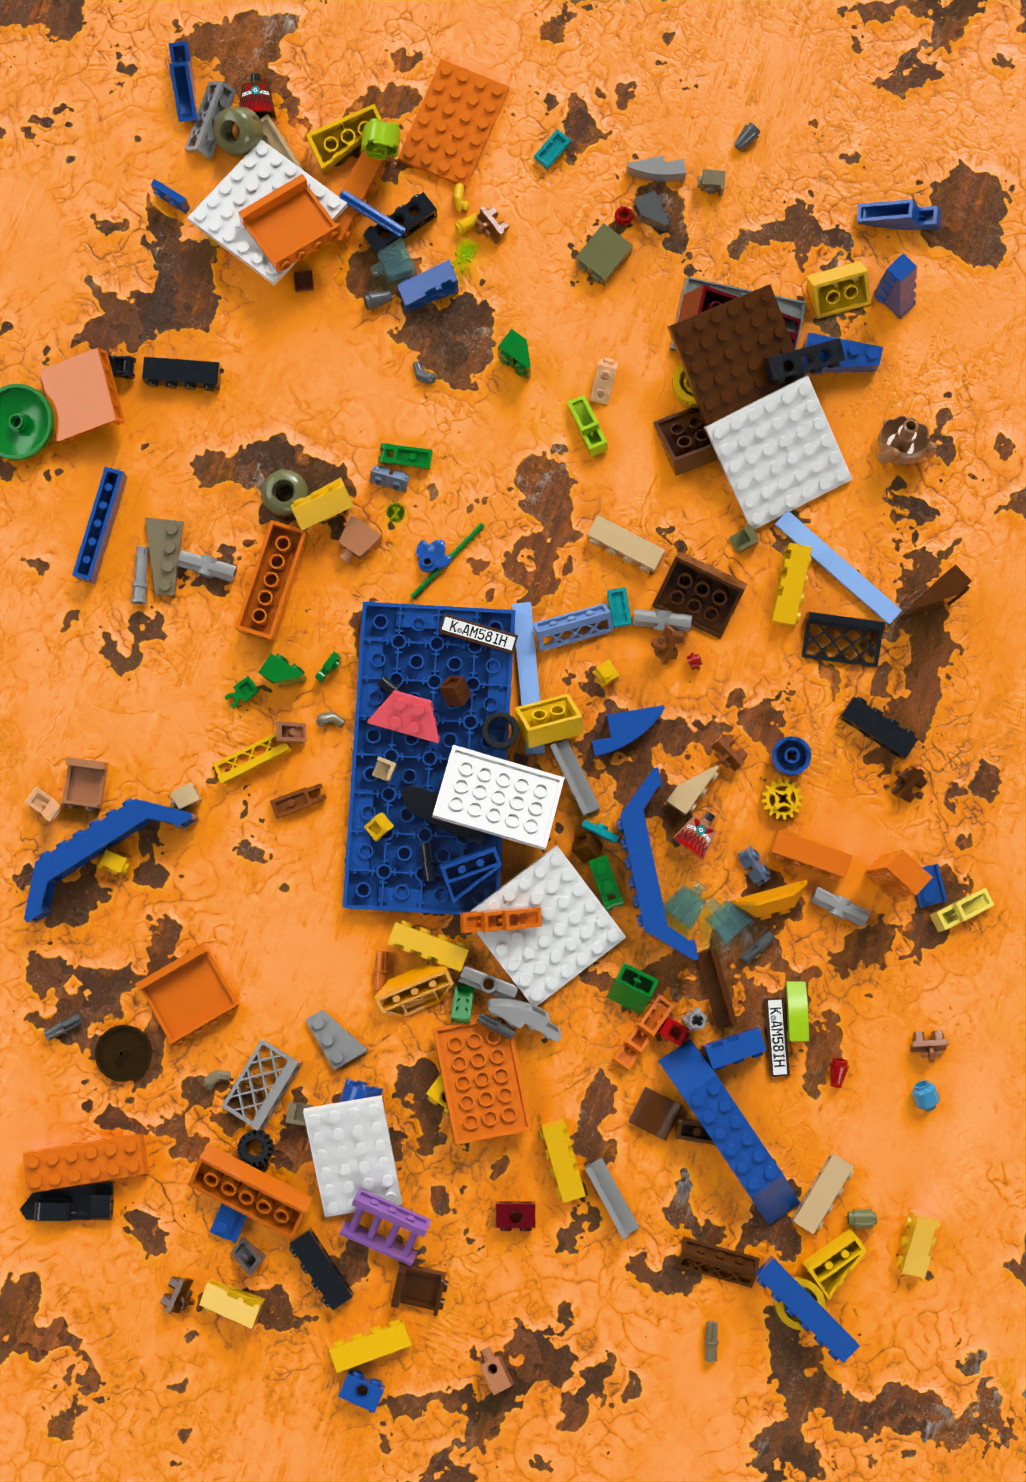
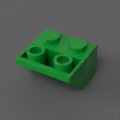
M511 328L498 346L499 361L507 367L510 365L514 368V372L522 378L525 376L529 379L531 376V364L527 339Z
M270 653L258 672L262 677L278 687L302 683L307 680L304 675L305 671L294 663L292 666L289 665V661L279 653L276 656Z
M622 963L606 998L641 1015L659 980L626 963Z

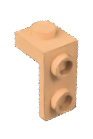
M604 358L599 360L590 397L591 401L603 404L609 403L618 363L614 359Z
M35 786L24 801L27 805L40 812L47 821L56 818L60 812V805L56 799Z

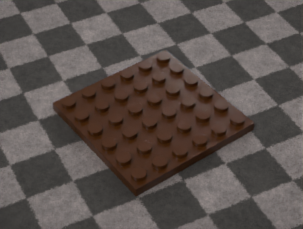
M771 284L667 327L705 427L802 378L793 379L791 375L787 376V381L776 384L775 380L768 382L763 359L795 350ZM785 361L784 369L788 372L790 365Z

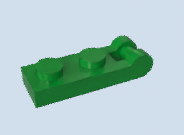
M386 443L380 444L381 456L378 458L379 464L428 470L431 468L432 449ZM389 452H394L393 457H388Z
M607 855L588 861L605 910L610 911L612 907L623 906L624 901ZM611 894L615 895L614 899L608 900L607 896Z

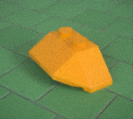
M807 879L730 900L733 906L755 918L760 917L761 920L768 919L775 912H779V915L791 912L790 908L796 906L808 882Z
M425 964L389 979L374 998L382 1014L406 1017L442 1002L450 987L452 988L454 982L447 967Z

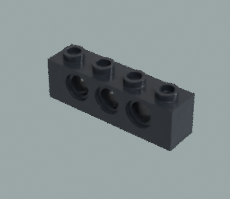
M424 192L420 195L416 194L410 199V202L398 206L393 214L390 216L386 215L395 222H404L402 226L405 228V232L402 237H397L377 224L368 227L364 231V242L376 258H378L438 216L437 209ZM416 210L419 214L412 216L410 212ZM381 232L389 233L386 237L379 236Z
M837 338L763 359L768 382L775 380L776 384L787 381V376L792 375L793 379L802 377L805 371L810 370L811 374L820 372L823 366L828 365L829 369L840 366L839 362L845 361L841 340ZM820 352L825 354L824 362L819 358ZM803 357L808 361L806 367L801 362ZM785 361L790 365L788 372L784 369Z

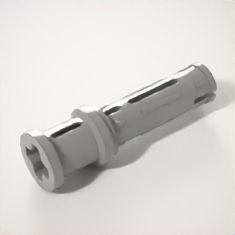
M144 546L136 547L135 579L131 584L133 595L132 599H130V603L136 605H146L148 603L146 600V589L149 588V585L146 582L149 548H144Z

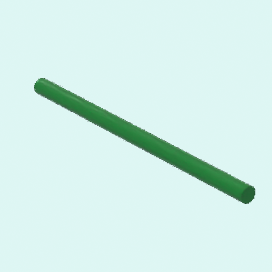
M480 523L449 555L452 560L485 527L484 524ZM436 568L410 596L415 599L444 568Z

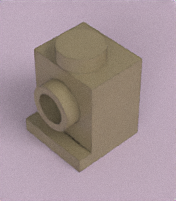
M703 169L702 176H698V188L709 194L719 192V196H723L726 171Z

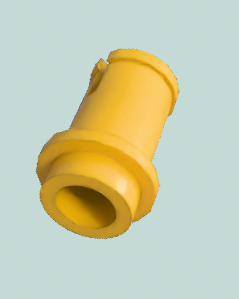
M473 213L461 221L457 220L455 228L459 234H465L467 230L477 225L476 222L479 219Z

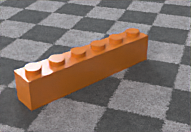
M363 151L342 191L346 190L368 204V197L370 193L373 194L375 192L376 182L379 177L383 176L386 169L384 166L387 161H391L392 156H387L386 160H378L366 156V151ZM348 206L334 221L336 224H340L341 235L331 242L343 247L344 243L350 240L353 226H357L359 223L360 212Z

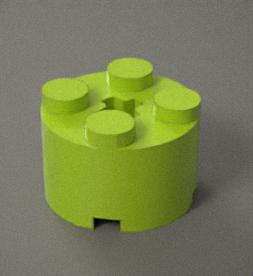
M376 118L370 119V123L365 124L363 127L361 151H366V156L373 159L386 160L387 156H392V159L396 158L399 154L401 136L399 124L381 122V120Z

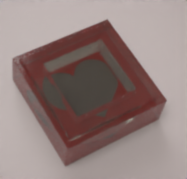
M312 270L294 272L295 292L314 291Z

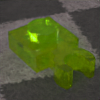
M462 237L454 252V256L458 258L452 261L453 269L457 264L462 265L460 273H464L466 261L472 263L479 249V244Z

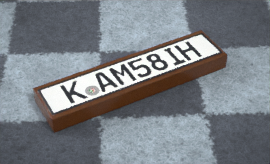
M444 614L439 633L512 655L518 639V635L448 614Z
M784 997L764 998L770 1077L790 1076Z

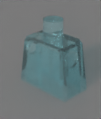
M402 237L377 252L376 255L379 263L369 267L373 277L384 273L387 282L417 276L416 268Z
M699 881L691 889L683 885L663 903L664 910L688 929H692L706 903L700 897L706 887Z
M712 897L705 904L712 912L706 919L724 945L753 920L728 900L720 905Z

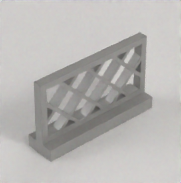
M261 1039L221 1107L251 1125L256 1131H263L303 1063ZM265 1045L270 1049L271 1057L261 1059L260 1051ZM284 1057L287 1059L285 1067L277 1069L275 1058ZM272 1059L274 1070L264 1072L262 1062ZM259 1063L261 1074L251 1076L250 1068L252 1064ZM275 1073L276 1082L274 1085L267 1086L265 1075ZM262 1076L264 1087L254 1090L252 1079ZM249 1080L251 1091L241 1093L240 1084L242 1081ZM265 1090L266 1099L264 1102L257 1103L255 1092ZM252 1093L254 1104L244 1107L242 1095ZM239 1096L241 1108L233 1109L228 1106L232 1098ZM255 1107L256 1115L253 1120L247 1118L245 1109Z

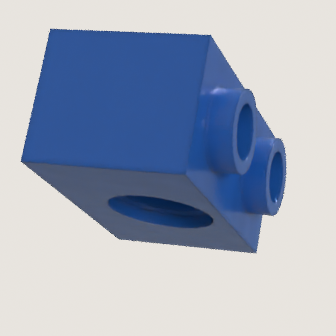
M349 1370L338 1397L375 1413L385 1386L382 1385L383 1382L376 1378L364 1377L365 1374L361 1371ZM364 1385L367 1387L368 1392L362 1394L358 1391L357 1387Z

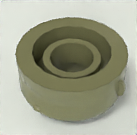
M229 107L219 112L214 122L213 133L215 141L222 151L233 156L247 155L260 142L263 136V128L259 117L251 109L246 107ZM235 123L240 131L238 140L232 132Z
M281 469L273 472L264 480L261 488L263 504L273 516L280 519H294L295 515L291 505L295 500L310 495L309 488L303 477L292 470ZM284 486L291 487L294 490L293 497L286 502L277 499L278 490Z

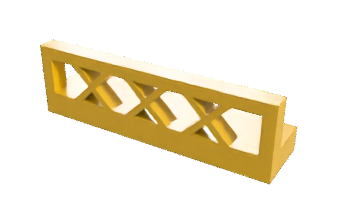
M275 732L214 763L213 766L218 774L220 783L225 785L292 751L289 743L285 742L275 748L271 747L272 740L276 738ZM260 745L267 747L265 753L259 756L253 755L256 747ZM240 755L250 756L247 762L241 765L236 764ZM224 763L232 764L231 770L222 774L219 766Z

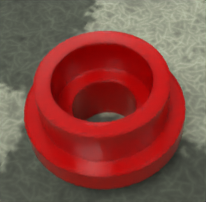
M625 206L619 207L615 211V221L623 226L630 224L633 220L632 210ZM625 214L627 218L622 219L620 216Z
M691 652L687 656L688 663L692 670H700V665L703 664L699 654L695 655L694 652Z

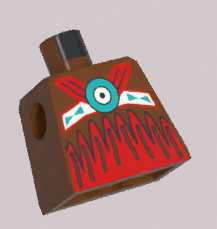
M251 74V82L242 84L239 107L251 109L257 114L259 119L267 114L270 118H276L269 83L262 82L261 74Z

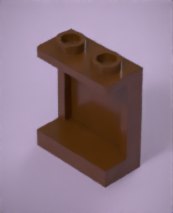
M400 1262L391 1307L399 1308V1304L403 1303L434 1310L433 1316H437L438 1310H443L445 1298H441L442 1292H446L449 1281L445 1280L446 1272L416 1265L409 1266Z

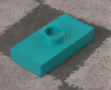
M557 129L533 156V159L548 170L567 149L572 140Z
M626 587L607 590L613 628L631 626L632 621Z
M584 820L581 826L583 829L591 831L593 834L613 844H616L619 836L607 831L609 827L599 822L595 825Z

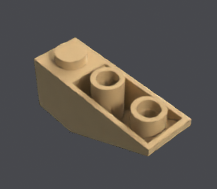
M716 765L679 784L666 803L683 815H686L687 812L691 814L697 806L694 802L698 796L702 798L708 790L705 786L709 781L713 783L718 776L717 769L719 767Z

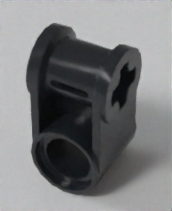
M108 355L110 363H113L111 368L114 377L124 379L135 378L134 363L137 361L136 358Z

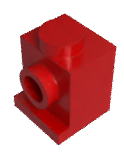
M667 1016L658 1034L679 1046L680 1043L684 1044L689 1037V1033H687L689 1029ZM677 1028L678 1033L672 1035L671 1029Z

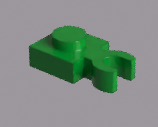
M334 651L324 663L322 669L315 675V678L322 683L332 670L336 671L342 663L340 661L342 659L341 656Z
M247 676L233 687L236 691L235 693H229L224 698L225 700L234 698L235 702L230 706L236 708L241 699L246 703L258 694L260 690L252 679Z

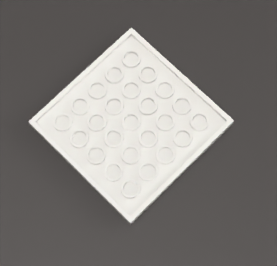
M261 139L187 219L208 237L275 286L295 263L291 264L287 270L277 273L240 222L238 212L301 174L305 176L308 187L333 221L341 215L348 205L347 202L340 199L339 196Z
M804 376L704 427L746 522L752 526L753 530L782 516L785 512H790L852 480L808 376Z
M557 845L470 911L541 907L542 927L510 931L476 932L527 1000L535 1006H538L626 938Z

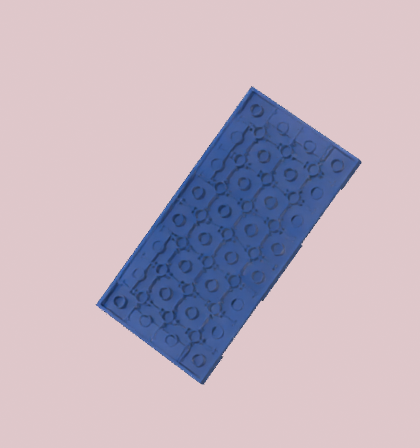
M363 602L343 908L460 915V913L470 912L500 889L501 867L453 904L440 864L494 844L501 861L502 838L486 833L483 845L479 846L408 812L401 791L413 785L439 793L453 745L507 760L508 748L500 750L488 745L483 737L482 728L487 717L493 713L504 712L510 714L513 655L439 633L444 614H448L514 634L516 610ZM383 676H387L397 687L400 686L404 693L432 701L438 735H440L439 743L367 723L368 719L390 696L377 685ZM448 676H463L466 679L472 695L463 707L446 705L439 687ZM496 720L491 724L489 733L492 739L497 742L508 740L509 723L506 720ZM378 756L398 765L391 783L372 776L378 762ZM383 812L394 827L378 841H375L364 826L377 814ZM429 842L432 844L433 860L436 861L434 863L436 880L424 882L423 865H420L422 862L420 844Z

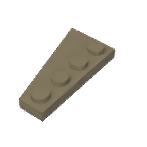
M145 517L155 594L175 597L179 569L177 565L181 552L184 522Z

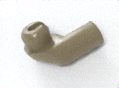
M329 711L320 713L317 716L316 724L323 727L326 723L332 722L341 728L346 720L336 713Z
M213 1070L204 1078V1087L207 1090H212L219 1080L230 1081L231 1071Z

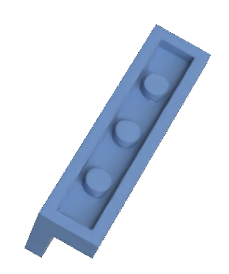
M603 603L533 623V629L538 638L540 651H545L612 632L613 625L611 612L607 605ZM607 620V627H597L601 621ZM587 625L590 627L585 633L578 632L583 626ZM565 631L572 632L567 638L560 637ZM547 636L554 637L550 643L543 644L542 638Z

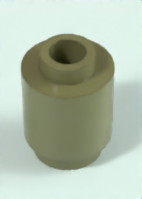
M872 1208L852 1209V1211L847 1213L848 1226L854 1229H873L874 1224H877L876 1212L872 1211Z

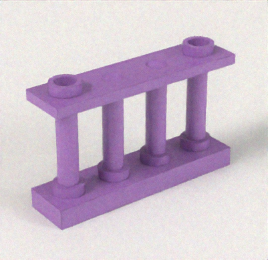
M359 1188L352 1202V1205L357 1207L351 1222L345 1221L339 1235L412 1266L417 1254L412 1248L418 1235L425 1236L431 1220ZM364 1211L375 1215L369 1230L358 1226ZM382 1219L393 1223L387 1238L376 1234ZM400 1227L411 1231L405 1246L394 1242Z

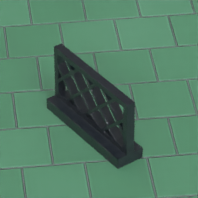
M807 612L801 657L878 667L885 622ZM810 624H818L822 632L813 637L809 632ZM832 627H837L842 634L832 640L826 631ZM851 629H855L860 635L853 642L846 636V633ZM870 632H877V641L870 645L864 636ZM825 633L831 642L821 648L816 639ZM844 636L849 645L840 650L835 641ZM863 639L868 648L859 653L854 644ZM814 641L820 650L814 655L806 654L807 646ZM833 644L839 653L833 657H828L824 650ZM850 647L857 653V656L852 660H848L843 654ZM870 649L875 655L874 663L866 662L862 657Z

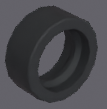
M497 712L487 717L483 724L482 732L488 745L501 750L509 748L516 742L519 728L513 716L508 713ZM496 720H506L512 727L510 738L504 742H497L490 736V726Z

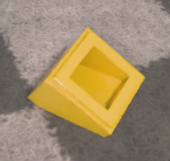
M383 812L377 814L364 826L375 841H378L394 827Z

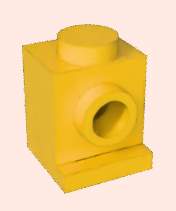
M609 659L597 666L596 670L592 672L602 688L619 678L618 672Z
M106 849L98 867L101 869L108 867L107 871L118 875L119 872L126 875L131 867V864H129L131 859Z

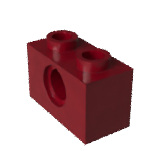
M496 1201V1228H500V1231H512V1228H520V1231H532V1228H536L535 1201ZM519 1212L522 1217L519 1221H513L510 1218L511 1213Z

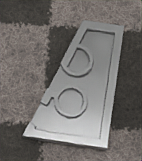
M323 1009L305 1019L334 1070L368 1051L364 1045L357 1041L355 1037L348 1033Z

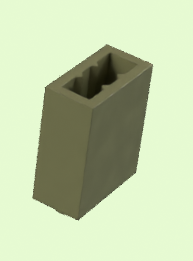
M603 223L576 256V267L581 272H587L591 275V279L597 284L601 283L605 286L631 254L633 245Z

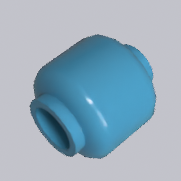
M927 1080L917 1082L911 1091L916 1107L919 1109L931 1111L936 1108L940 1101L935 1084Z

